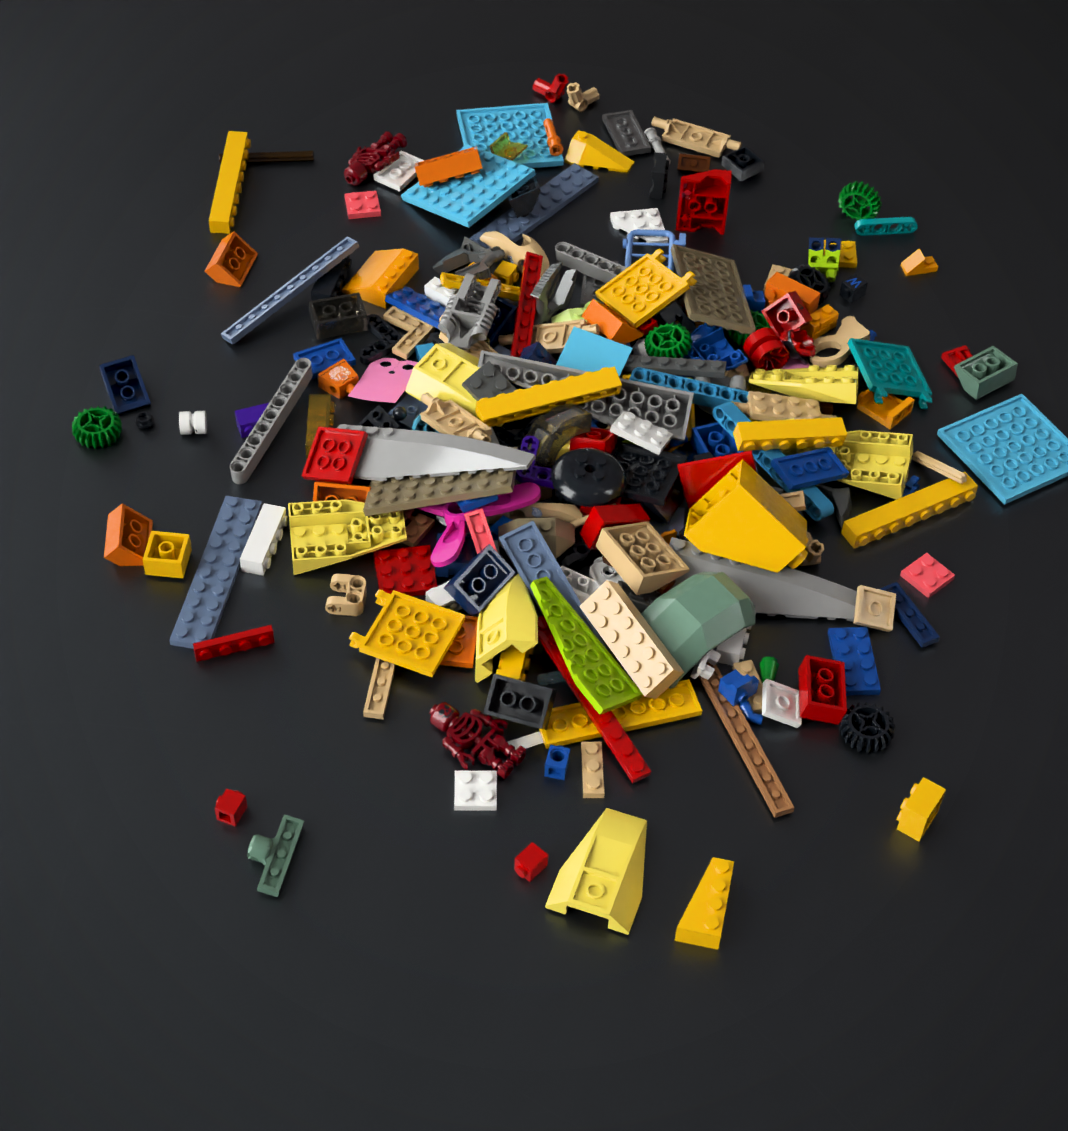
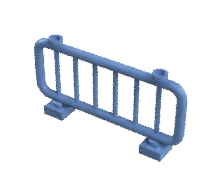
M636 229L631 231L627 235V239H623V249H626L625 267L631 266L632 257H643L646 255L632 254L633 245L669 246V255H662L668 258V266L666 267L674 272L675 265L671 247L673 244L686 247V233H679V240H676L675 235L668 230ZM635 236L668 237L669 243L633 242V238Z

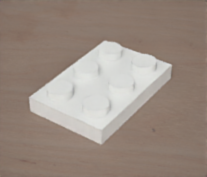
M401 150L399 152L400 158L391 162L389 166H385L381 171H377L374 174V180L397 191H401L417 176L415 163L425 160Z
M626 411L622 412L610 428V432L657 455L663 451L673 436L665 428L657 427L650 421L643 420L635 416V414Z

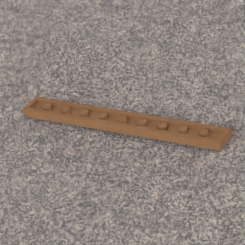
M707 662L706 664L715 669L713 675L708 680L701 676L698 677L771 813L776 818L794 812V805L739 705L737 704L733 707L718 691L720 678L723 676L717 665L715 664L714 666Z

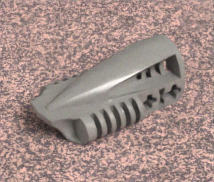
M466 273L457 295L450 297L438 324L439 330L447 334L448 343L462 350H469L473 344L478 341H484L487 338L498 311L495 302L501 292V280L491 278L488 286H482L480 282H477L476 275Z

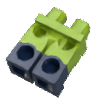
M809 237L808 264L810 267L815 266L816 270H820L822 274H825L826 278L829 279L828 282H835L836 276L839 274L841 238H826L824 255V238Z

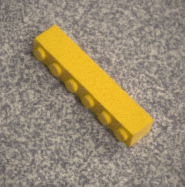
M842 417L738 422L733 435L738 451H768L771 449L839 447L843 445L847 432Z

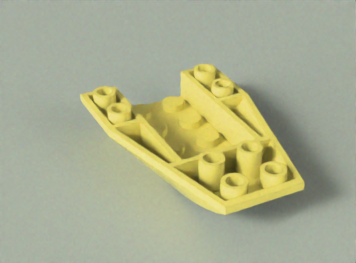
M451 343L435 344L414 366L405 392L421 401L420 398L423 393L426 395L425 392L444 402L451 399L478 419L475 411L476 400L462 386V383L479 369V359Z
M518 573L509 579L479 613L475 661V681L477 683L488 678L493 673V658L501 651L508 649L510 645L524 653L538 644V616L528 588Z
M606 808L559 870L545 908L565 915L569 907L609 919V929L629 935L642 900L647 820Z

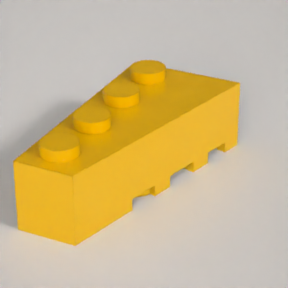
M712 858L677 926L675 941L718 950L734 861Z

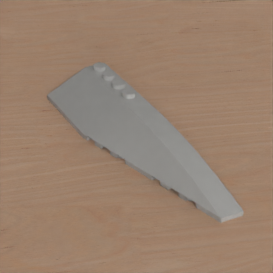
M481 350L478 368H481L490 361L508 381L525 389L537 384L543 385L553 380L559 381L569 376H579L588 372ZM620 378L622 383L620 394L568 407L609 426L616 421L623 411L631 412L643 420L650 421L657 427L665 428L673 434L672 439L685 441L694 393Z
M340 424L337 427L340 429L365 431L368 434L354 479L387 481L388 477H395L396 480L404 479V476L421 478L426 474H429L430 477L460 475L462 471L475 474L477 470H486L488 473L503 468L504 471L525 470L530 467L536 458L535 454L511 447L450 434Z
M671 537L669 546L690 570L688 573L675 579V584L669 590L692 575L701 572H724L754 603L755 615L756 613H767V616L784 614L785 617L818 619V617H827V620L846 618L847 621H854L857 591L788 567H784L776 573L702 552L689 541Z

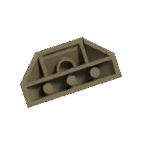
M555 517L517 518L498 526V545L501 548L503 546L499 541L500 536L531 521L535 522L555 559L575 544L574 524Z

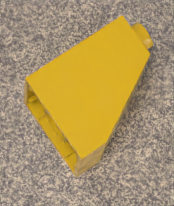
M743 459L689 509L684 536L702 552L776 573L781 571L786 565L791 569L798 567L808 555V552L805 550L806 544L809 541L807 538V520Z

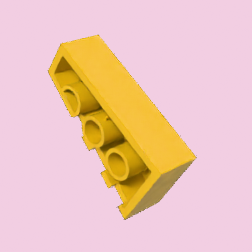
M510 645L508 649L503 650L500 654L496 674L526 682L527 674L524 673L525 670H529L531 662L529 654L533 655L534 648L522 653L513 645Z

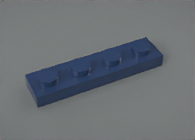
M898 582L880 589L896 593L894 612L921 648L939 641L940 636Z

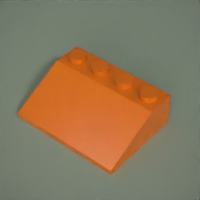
M476 146L415 163L420 186L423 185L424 188L432 186L433 182L436 181L444 183L449 181L448 178L455 176V179L464 177L465 173L470 172L472 175L479 173L480 169H483Z

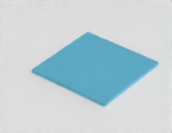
M573 327L556 365L591 372L598 371L604 367L610 368L615 366L620 377L633 348Z

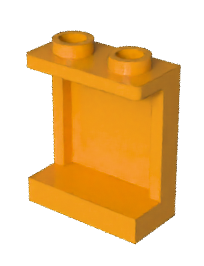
M869 389L862 391L857 397V409L890 430L912 412L915 401L910 396L902 401L893 394H888L887 397H882L883 404L876 403L874 401L875 393L869 391Z

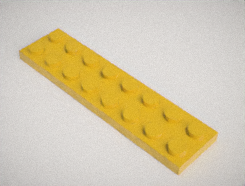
M690 679L679 681L674 688L670 689L668 687L657 699L642 695L639 700L611 710L625 732L702 715V708ZM580 702L552 708L547 730L539 729L546 749H549L550 745L563 746L602 737Z

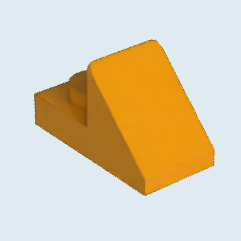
M920 249L916 250L900 265L906 276L937 272L938 265L933 256L924 257Z

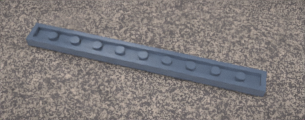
M348 236L223 331L221 333L222 338L231 344L238 342L269 316L303 292L304 289L316 282L322 275L339 264L344 258L352 254L360 247L358 241Z

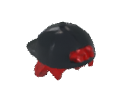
M798 328L784 331L780 334L779 339L782 340L789 351L791 359H800L804 364H808L809 356L814 357L816 355L813 338L807 335V331Z

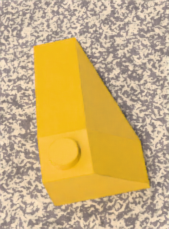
M580 130L571 139L564 159V163L570 165L575 163L584 168V165L593 166V169L603 167L609 171L628 173L634 165V161L596 136Z

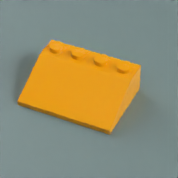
M406 249L375 251L345 285L342 293L386 309L390 305L385 302L386 295L404 288L419 269V256L417 253Z

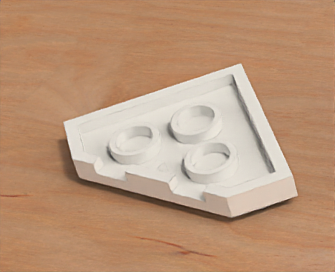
M658 208L610 212L613 228L617 230L622 229L627 232V235L636 229L665 230ZM634 237L636 239L641 238L647 243H668V237Z

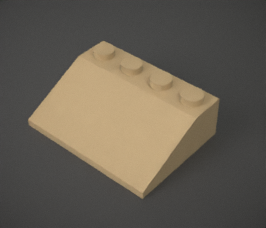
M648 521L602 528L596 543L597 549L636 595L654 592L688 573L690 570Z

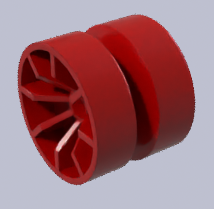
M772 328L756 330L744 342L743 350L755 369H765V371L781 369L789 359V351Z

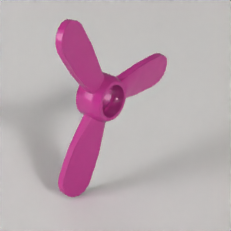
M532 482L514 485L512 493L498 495L499 500L465 513L461 511L456 502L416 508L444 517L447 528L431 554L432 564L435 567H444L458 558L465 542L466 533L470 532L464 514L483 508L485 517L532 505L541 497L539 486Z

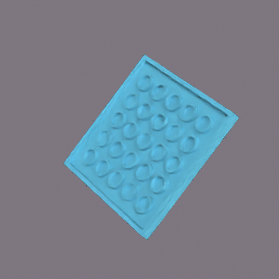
M548 103L456 110L464 146L467 144L476 146L479 149L530 168L564 165L562 153L558 156H553L549 152L548 136L543 124L545 119H552Z
M467 144L463 146L462 149H460L459 151L472 148L474 146ZM477 148L483 168L480 169L479 173L471 175L468 172L462 178L455 179V176L450 177L447 182L439 183V181L433 182L432 186L425 188L423 185L420 186L418 181L411 188L407 189L401 197L405 202L469 228L533 178L536 173L535 169Z
M1023 394L938 429L937 435L1004 505L1068 476V438Z

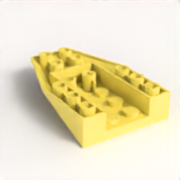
M810 365L809 368L773 369L767 371L765 369H756L751 373L749 383L797 398L814 399L819 402L856 404L859 389V367L845 365L844 368H837V365H827L826 368H819V365Z
M856 430L847 432V437L842 446H829L850 472L847 478L837 481L896 500L903 497L913 454V434ZM809 447L798 449L797 454L821 448Z
M341 499L288 503L293 574L297 575L346 561L406 541L407 534L403 510L365 516L363 512L364 502Z

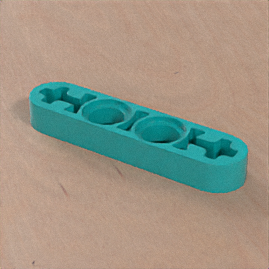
M914 217L875 218L858 220L854 228L859 236L905 234L915 232L918 224ZM879 224L882 225V226H881L880 228H878V229H875V228H874L876 225H879ZM898 224L895 228H890L891 225Z

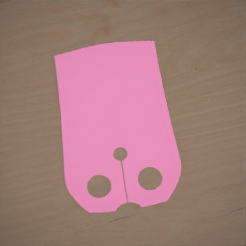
M395 358L378 359L369 364L348 396L369 401L396 403L406 390L413 370H405L403 366H415L418 362L409 360L399 361ZM387 361L390 362L391 365L383 367L380 365V363Z

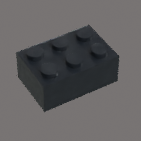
M493 674L483 714L547 730L557 690Z

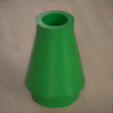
M763 657L759 663L762 684L766 679L774 681L779 668L776 658Z

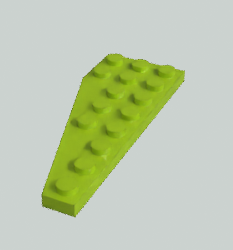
M546 576L533 580L530 587L575 685L599 715L639 700L643 693Z

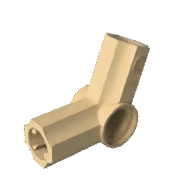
M576 82L570 83L567 86L568 103L579 112L585 111L588 104L598 100L600 97L595 87L582 93L580 85Z
M807 532L809 541L806 544L805 550L808 552V555L800 566L820 564L821 554L824 551L823 543H820L818 540H812L811 534Z

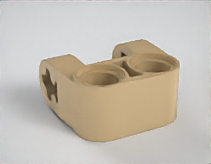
M334 574L331 578V589L346 593V597H328L325 606L326 611L334 615H361L364 611L367 597L365 578L359 575Z

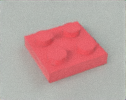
M377 191L344 194L349 219L381 216Z
M925 553L907 566L900 574L903 579L928 599L955 578L954 573L928 553Z

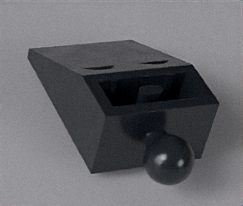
M378 405L358 425L402 429L396 422L402 421L407 417V410L402 406H398L393 410V416L391 417Z

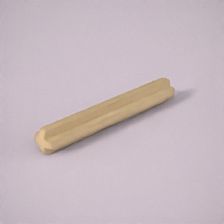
M920 451L913 452V461L960 484L967 481L965 473Z

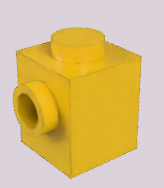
M502 260L494 271V275L501 280L502 284L513 285L519 278L518 265Z

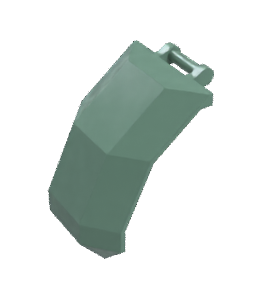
M701 572L692 575L656 598L641 613L685 672L669 686L670 689L676 687L679 680L709 651L742 629L753 626L756 623L754 603L724 572Z

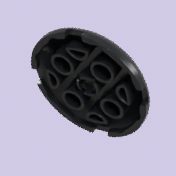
M578 448L564 453L554 463L551 471V481L554 489L564 495L563 498L565 500L585 507L607 505L609 501L615 498L618 499L624 492L627 482L626 472L620 461L613 455L596 448Z

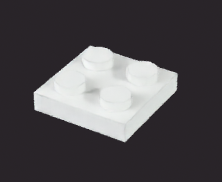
M766 679L762 685V715L798 728L802 724L799 708V690Z
M455 771L454 810L497 811V771Z

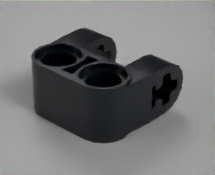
M575 530V544L565 551L567 556L559 563L560 567L565 566L573 571L587 566L590 563L591 549L588 548L580 533Z

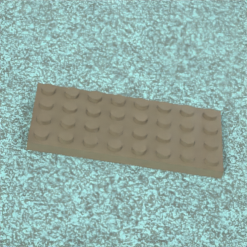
M673 244L671 253L677 275L682 278L687 272L691 271L695 274L693 278L697 280L695 285L689 286L690 289L682 294L688 318L694 322L700 321L710 326L716 325L726 330H736L742 334H752L755 332L756 328L735 261Z
M503 468L488 473L486 470H477L475 474L462 471L460 475L430 477L429 474H426L421 478L404 476V479L396 480L395 477H388L387 481L371 480V489L368 491L363 512L365 516L512 493L516 470L504 471Z

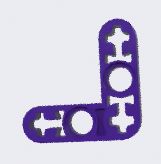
M534 436L524 437L520 450L537 456L538 439ZM529 444H532L531 450H527ZM536 458L527 469L525 475L522 474L523 470H516L515 478L521 483L532 482L538 486L554 488L551 481L552 469L535 466ZM544 474V475H546L548 478H547V479H540V478H538V475Z

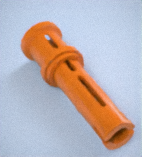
M547 118L543 124L548 136L549 152L553 156H558L563 152L561 139L556 133L553 120Z

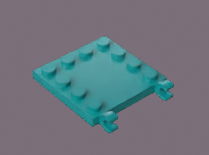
M854 338L849 339L847 344L869 391L875 393L874 401L876 403L883 404L882 397H887L888 394L917 397L919 398V407L921 409H928L927 402L932 403V392L909 346Z

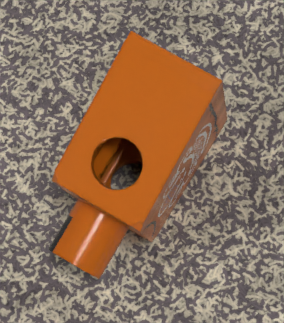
M344 358L318 373V387L338 399H342L350 394L359 381L358 374Z

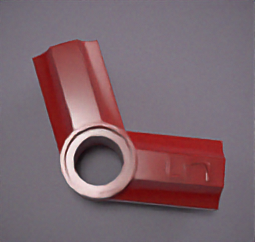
M559 73L552 84L537 78L533 84V90L544 95L550 103H554L564 95L568 84V77L565 74Z

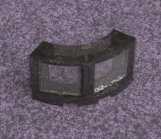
M573 403L556 406L545 415L538 417L531 425L532 428L527 436L536 437L539 441L535 466L552 469L559 451L570 439L591 431L592 414ZM532 444L528 445L527 450H531Z

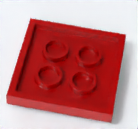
M318 426L301 476L307 480L351 485L368 434L365 431Z
M430 545L373 551L379 590L389 594L395 590L409 596L426 595V591L437 587L435 569L430 558L432 554Z

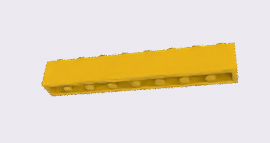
M228 131L209 217L210 233L230 234L231 227H234V216L237 215L236 204H239L238 193H241V182L244 181L243 171H246L245 160H248V149L251 147V139H248L247 132Z
M615 366L610 368L604 367L595 372L588 371L579 376H569L563 380H553L547 384H537L531 388L517 389L511 393H501L495 397L482 398L476 401L475 411L480 421L492 427L620 394L622 383Z
M963 472L967 475V481L963 484L950 478L844 521L841 534L853 548L865 546L867 543L876 539L879 540L885 535L896 533L898 530L910 527L916 522L926 520L936 514H941L945 510L955 508L964 502L972 501L976 496L978 485L966 472Z

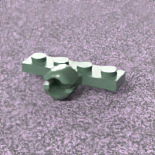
M284 814L277 835L274 838L258 834L252 837L247 857L265 865L257 891L278 897L304 820Z

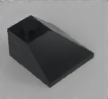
M537 177L530 179L508 197L517 218L526 217L533 211L541 191Z

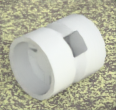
M190 411L179 412L180 434L189 435L192 432L207 434L206 411H195L194 414Z

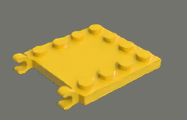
M659 248L652 255L647 253L595 291V295L637 328L689 290V286L695 285L697 280L693 278L695 274L691 271L680 278L662 263L666 260V257L662 255L664 251Z
M378 590L375 594V597H377L375 603L383 606L382 610L366 636L352 632L349 637L352 641L349 645L353 648H359V652L433 677L464 623L465 615L395 590L391 594Z

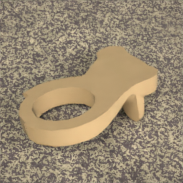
M847 316L841 320L842 324L835 335H828L813 340V344L816 347L814 348L816 350L815 354L827 348H836L840 351L831 357L809 356V360L813 365H819L820 368H826L827 365H840L851 354L847 344L849 339L869 341L870 331L861 325L855 317Z

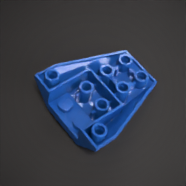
M707 323L700 325L690 334L692 339L691 351H688V356L683 357L684 359L726 361V371L733 370L748 362V359L741 350L735 351L725 339L722 327L710 326ZM676 375V376H681V377H692L693 379H694V377H695V376Z

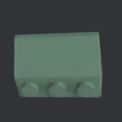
M992 346L956 364L954 369L964 391L977 400L1015 380L1018 363Z

